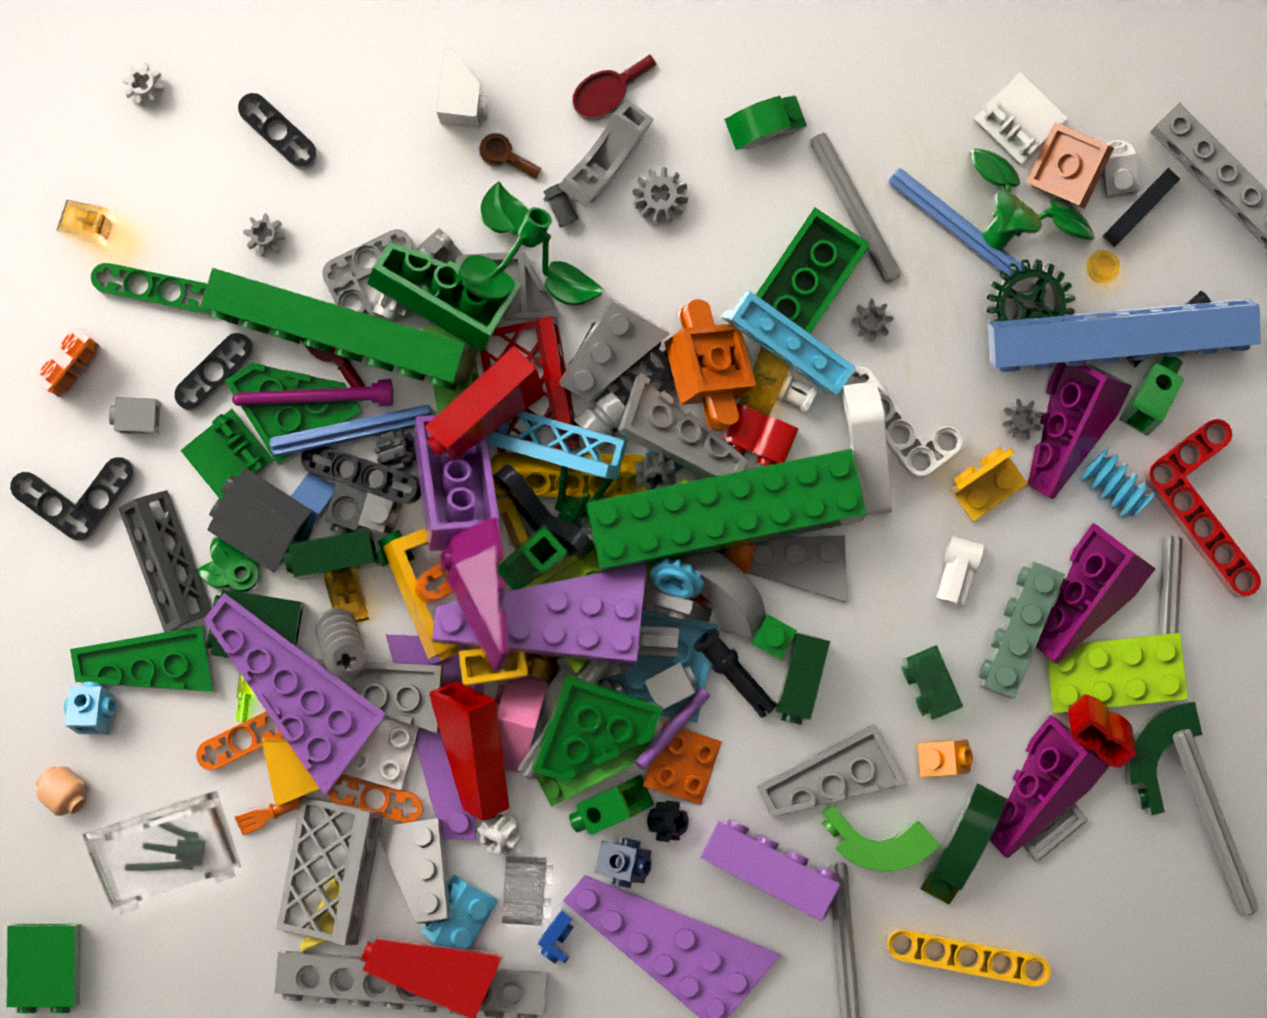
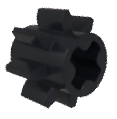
M668 800L666 802H656V807L650 810L647 817V825L650 832L657 833L656 841H679V835H683L686 832L689 820L687 812L679 810L680 802Z

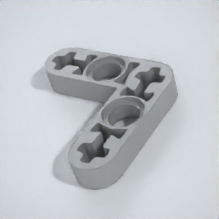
M391 230L328 261L323 267L322 275L335 304L343 307V301L348 295H357L362 301L358 312H368L369 315L375 316L359 284V281L370 276L372 268L366 269L361 267L358 262L359 256L362 252L368 250L374 252L378 260L381 252L376 245L382 243V247L385 249L394 237H397L400 241L405 239L407 243L403 246L412 249L413 244L410 236L403 230ZM352 257L353 265L360 274L354 276L353 271L350 270L343 274L344 280L342 282H338L336 279L330 280L329 276L333 274L332 268L338 266L342 270L349 267L350 265L346 260Z

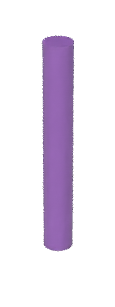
M700 687L635 761L637 766L644 771L649 767L710 697L705 689Z

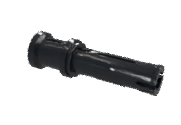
M716 628L706 631L698 638L693 646L694 650L702 652L712 664V670L715 673L723 674L754 708L760 718L766 717L765 710L770 714L775 709L777 703L771 699L740 664L737 651L733 648L729 649L719 637V631Z

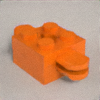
M695 299L678 311L682 330L666 340L664 344L680 405L702 403L707 426L714 431H723L739 420L735 399L754 388L756 383L742 332L731 324L715 325L709 303L704 300Z

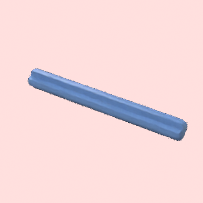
M897 169L890 177L888 182L892 187L997 270H1002L1009 276L1011 274L1009 264L1012 262L1021 270V263L1004 249L997 250L991 247L984 240L983 232L903 169Z
M422 405L272 437L270 439V449L274 457L381 435L393 430L409 429L415 427L416 416L433 415L429 405Z

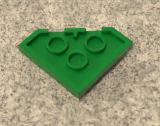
M257 363L249 364L224 380L233 395L241 392L348 388L343 382L272 368ZM357 401L241 406L272 456L273 454L270 449V439L272 437L347 422L363 412ZM299 452L279 457L273 456V458L280 465Z
M566 674L531 769L533 772L563 782L576 777L577 773L594 765L596 767L619 756L622 751L637 744L640 746L650 741L663 708L659 704Z

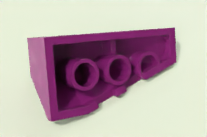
M1065 362L1057 363L1047 386L1046 394H1049L1050 398L1047 413H1043L1044 415L1041 416L1040 424L1044 425L1041 442L1035 446L1028 485L1047 497L1054 499L1118 416L1132 385L1088 363L1081 366H1067Z
M491 517L452 535L447 549H443L441 552L442 570H447L448 583L494 671L502 670L508 655L505 610H499L502 605L503 590L505 588L504 578H497L498 560L503 558L498 517Z
M1095 523L1091 525L1073 549L1069 559L1073 563L1066 579L1063 578L1059 588L1061 590L1055 606L1051 608L1036 648L1056 664L1136 596L1156 569Z
M1052 715L1047 718L1029 741L1025 750L1029 754L1021 771L1016 770L1012 780L1016 781L1009 798L1006 800L1001 816L990 838L991 843L1006 858L1013 855L1088 793L1109 768V765L1097 756L1096 751L1088 750L1076 743L1071 735L1070 728Z

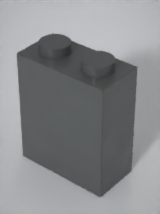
M244 468L237 477L231 475L223 485L221 492L225 495L223 499L219 498L212 507L209 515L213 519L207 530L275 573L285 561L284 553L289 552L288 544L296 543L312 510L249 469Z

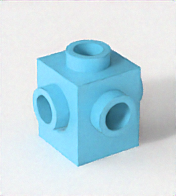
M84 682L83 686H70L69 696L64 703L65 726L77 734H109L111 717L114 716L116 711L114 695L105 690L102 684L96 682Z

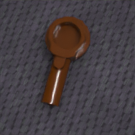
M491 133L485 136L480 143L479 154L486 164L501 166L507 163L537 179L542 168L512 152V145L504 135Z

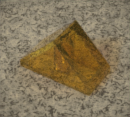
M66 199L56 231L105 247L116 216L105 207Z
M761 347L752 368L756 386L741 396L739 404L769 416L789 366Z
M355 567L323 573L331 607L348 610L354 615L356 622L369 620L361 569Z

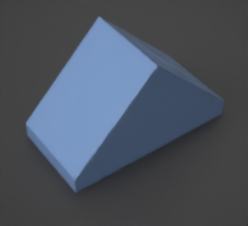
M308 472L291 495L292 498L312 510L298 538L300 542L310 540L330 505L336 486Z

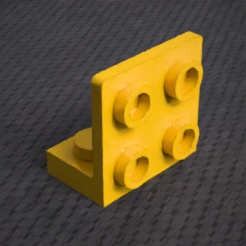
M1001 447L997 448L980 460L983 467L976 471L971 466L953 479L956 485L949 490L971 522H974L1028 484L1009 457L1014 454L1012 448L1003 452Z

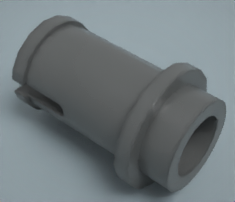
M561 183L543 191L545 194L543 200L544 202L548 201L559 228L579 219L567 194L559 188Z

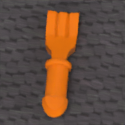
M301 797L277 806L271 803L265 809L257 807L238 814L234 818L238 822V827L241 828L242 835H245L263 827L267 820L272 817L277 819L280 815L295 809L298 810Z

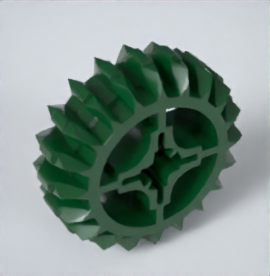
M1022 259L1021 270H1019L1017 265L1012 262L1009 264L1011 272L1009 276L1002 270L998 272V276L1003 279L1001 284L996 281L990 282V286L997 289L996 294H986L985 298L994 301V305L985 307V312L989 314L996 313V315L990 318L988 322L1009 321L1005 312L1006 297L1014 301L1016 305L1015 320L1031 319L1038 316L1073 315L1075 310L1067 307L1066 303L1075 301V296L1072 294L1064 295L1065 292L1072 288L1070 282L1059 284L1064 279L1065 274L1062 271L1053 274L1055 266L1051 263H1048L1042 270V261L1035 259L1031 269L1029 260ZM1038 278L1036 283H1032L1025 291L1019 292L1012 289L1016 283L1023 279ZM1047 283L1054 293V310L1049 309L1044 303V296L1047 292L1044 288ZM1020 296L1025 300H1032L1035 296L1036 298L1033 301L1036 302V305L1042 308L1043 311H1039L1035 308H1028L1025 312L1024 309H1026L1027 307L1024 306V302L1018 300L1017 297Z

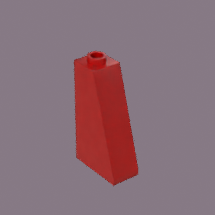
M513 346L425 426L429 438L426 441L428 446L438 456L444 454L451 461H454L544 396L537 367Z
M458 681L430 691L431 704L462 809L482 821L495 818L497 814L510 809L496 700Z
M378 937L374 944L368 941L360 960L365 962L362 971L467 1018H476L503 955L497 952Z

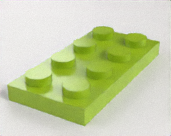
M1180 633L1081 643L1058 664L1047 657L1053 713L1069 712L1068 708L1084 694L1098 698L1107 708L1188 700Z

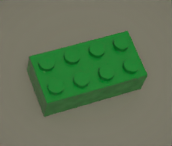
M814 207L756 293V296L811 334L868 250L870 243Z

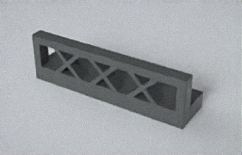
M165 490L136 498L119 507L118 509L164 632L205 618L211 611V606L168 491ZM160 501L164 512L162 520L153 516L149 503ZM164 532L171 535L174 539L175 547L173 551L164 546L162 541ZM176 563L184 567L187 577L185 582H182L175 576L174 567ZM187 595L196 599L200 609L199 612L189 614L185 603Z

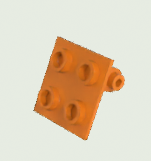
M79 328L75 333L69 332L60 343L59 348L62 350L55 359L49 358L40 368L38 374L41 376L37 381L48 392H52L57 397L62 392L65 394L75 381L66 372H70L76 378L79 377L70 366L74 363L84 370L85 367L76 359L79 358L88 365L95 354H97L95 349L99 344Z
M663 723L660 732L667 726L668 723ZM682 728L650 764L647 775L644 777L643 786L701 805L722 741Z

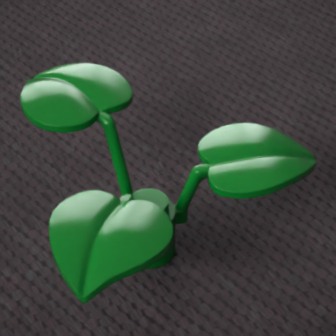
M974 148L969 151L972 153V161L979 174L990 183L1002 186L1003 190H999L995 195L996 211L992 214L994 219L982 233L984 240L991 247L1003 250L1015 235L1019 237L1023 232H1039L1042 228L1041 220L1046 217L1053 218L1054 224L1069 235L1087 240L1095 239L1089 222L1074 205L1061 199H1052L1049 202L1050 209H1046L1037 215L1032 208L1026 206L1016 195L1011 193L1010 186L1018 187L1020 179L1014 167L1006 159L985 149Z
M500 182L494 184L487 191L480 204L479 214L481 220L494 232L506 233L510 231L512 235L518 234V240L500 266H497L490 258L482 255L469 256L462 262L459 270L460 278L463 285L471 293L486 300L506 298L512 292L515 282L504 270L522 245L532 248L542 243V273L548 277L544 286L553 298L561 303L574 306L584 304L602 295L604 289L576 267L562 261H553L548 267L551 235L547 231L552 223V218L548 212L537 207L527 209Z

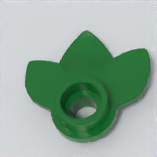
M213 537L210 544V555L213 561L198 569V573L203 581L214 588L219 589L230 586L238 592H246L254 588L259 580L258 563L219 537ZM246 570L247 575L244 578H236L239 571Z

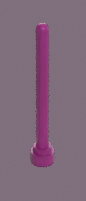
M380 379L378 383H371V387L241 392L233 395L232 402L236 406L372 400V403H379V406H393L392 379Z

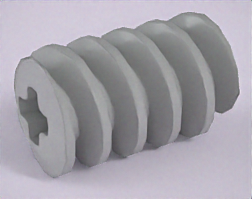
M332 608L324 612L316 622L315 633L327 670L339 677L357 675L367 664V654L354 615L342 608Z

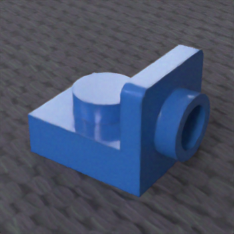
M562 908L538 940V944L542 947L540 953L555 964L558 960L566 963L569 959L567 953L554 945L555 942L558 940L563 943L574 928L569 924L572 920V915Z

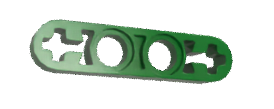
M112 263L98 264L91 273L92 285L104 294L199 314H209L211 311L210 309L200 307V302L195 299L188 298L189 304H183L187 297V286H192L190 289L192 294L202 295L203 291L206 290L207 283ZM110 270V274L113 277L123 279L122 273L126 272L127 274L123 281L124 291H118L121 285L114 282H108L107 287H103V282L98 279L99 275H105L106 271ZM137 276H143L148 281V288L142 294H135L130 289L132 279ZM169 283H176L181 289L180 296L174 301H167L162 295L164 286Z

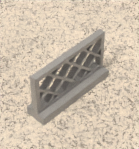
M301 797L276 929L332 941L343 946L358 945L383 812L310 797ZM310 805L319 807L326 818L315 828H313L308 820ZM329 809L335 810L337 812L332 815ZM344 813L355 815L353 828L344 835L335 820ZM330 824L338 840L325 848L317 833ZM312 838L320 853L307 861L301 852L302 846L305 841ZM342 844L347 852L346 863L337 868L329 853ZM321 858H324L332 873L319 881L311 866ZM305 871L314 886L301 894L295 882L296 877ZM335 877L341 886L340 896L331 901L323 885ZM317 890L326 906L313 914L304 899ZM299 904L307 919L299 925L289 924L290 909ZM328 910L335 920L333 933L324 932L316 920ZM311 924L313 929L307 928L306 926Z

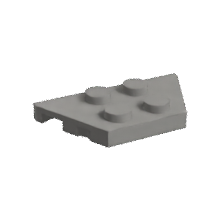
M517 252L504 272L510 275L514 282L522 285L502 320L533 319L548 316L558 317L556 307H554L525 252ZM508 253L457 255L454 263L462 264L469 256L482 255L490 258L497 266H500Z

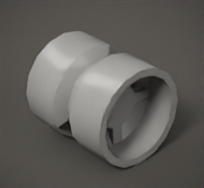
M607 389L594 400L595 408H585L573 421L578 427L615 437L614 433L619 430L626 407ZM590 438L592 443L598 441L597 439ZM606 442L598 447V449L602 452L611 443Z

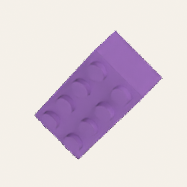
M437 415L416 416L414 430V446L429 552L447 549L452 535L491 517H498L487 438L480 441L454 461H451L444 454L438 456L428 446L426 441L429 438L425 430V426Z
M729 819L727 824L718 821L700 858L820 921L825 920L843 885L836 881L839 877L838 874L823 866H819L817 871L807 866L809 859L792 850H789L787 855L776 850L779 843L759 834L757 839L747 835L749 828L735 820Z

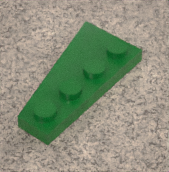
M204 626L70 649L75 682L215 692Z

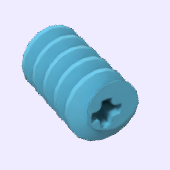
M1107 447L1086 468L1082 480L1086 481L1094 477L1095 481L1091 489L1094 491L1104 487L1101 499L1104 500L1113 496L1114 499L1110 508L1113 510L1123 506L1124 508L1120 514L1121 519L1130 515L1135 516L1154 498L1156 493L1151 492L1144 495L1147 484L1143 482L1135 486L1138 475L1133 473L1125 476L1128 465L1124 463L1116 467L1119 456L1114 454L1106 457L1109 447Z

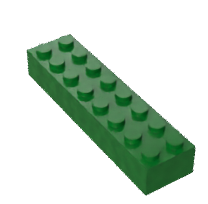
M216 268L211 270L201 307L211 310L210 317L238 325L239 319H241L240 326L265 334H269L271 328L273 329L271 335L298 344L300 339L304 338L303 345L328 353L334 347L336 348L335 355L357 362H362L363 357H367L365 364L393 372L394 366L399 367L398 374L423 382L425 376H429V383L453 391L456 390L457 385L467 388L478 349L455 340Z
M852 449L586 503L585 509L591 538L595 545L594 552L599 573L642 564L651 565L655 564L656 561L663 562L665 558L676 560L863 521L867 514Z

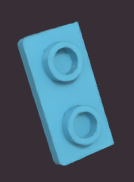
M453 875L450 882H448L451 920L424 923L421 933L437 945L470 949L498 900L467 883L461 877Z

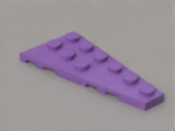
M647 564L503 592L502 605L499 610H505L508 651L636 665ZM459 602L436 606L432 642L482 648Z
M224 593L205 617V623L255 693L324 796H326L386 714Z
M386 634L393 663L444 666L443 686L454 681L463 684L459 654L442 661L439 655L428 659L419 636ZM460 646L457 649L458 651H464L471 648L470 646ZM484 684L468 686L483 694ZM419 727L415 744L435 817L442 819L444 839L475 840L477 818L462 809L441 734Z
M587 875L580 879L563 900L564 903L699 1018H729L781 956V953L732 935Z

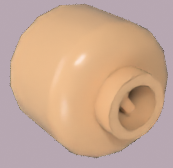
M52 766L48 768L36 782L38 787L36 792L37 798L56 816H63L68 813L75 814L86 802L84 798L87 789L86 784L66 766L58 768Z

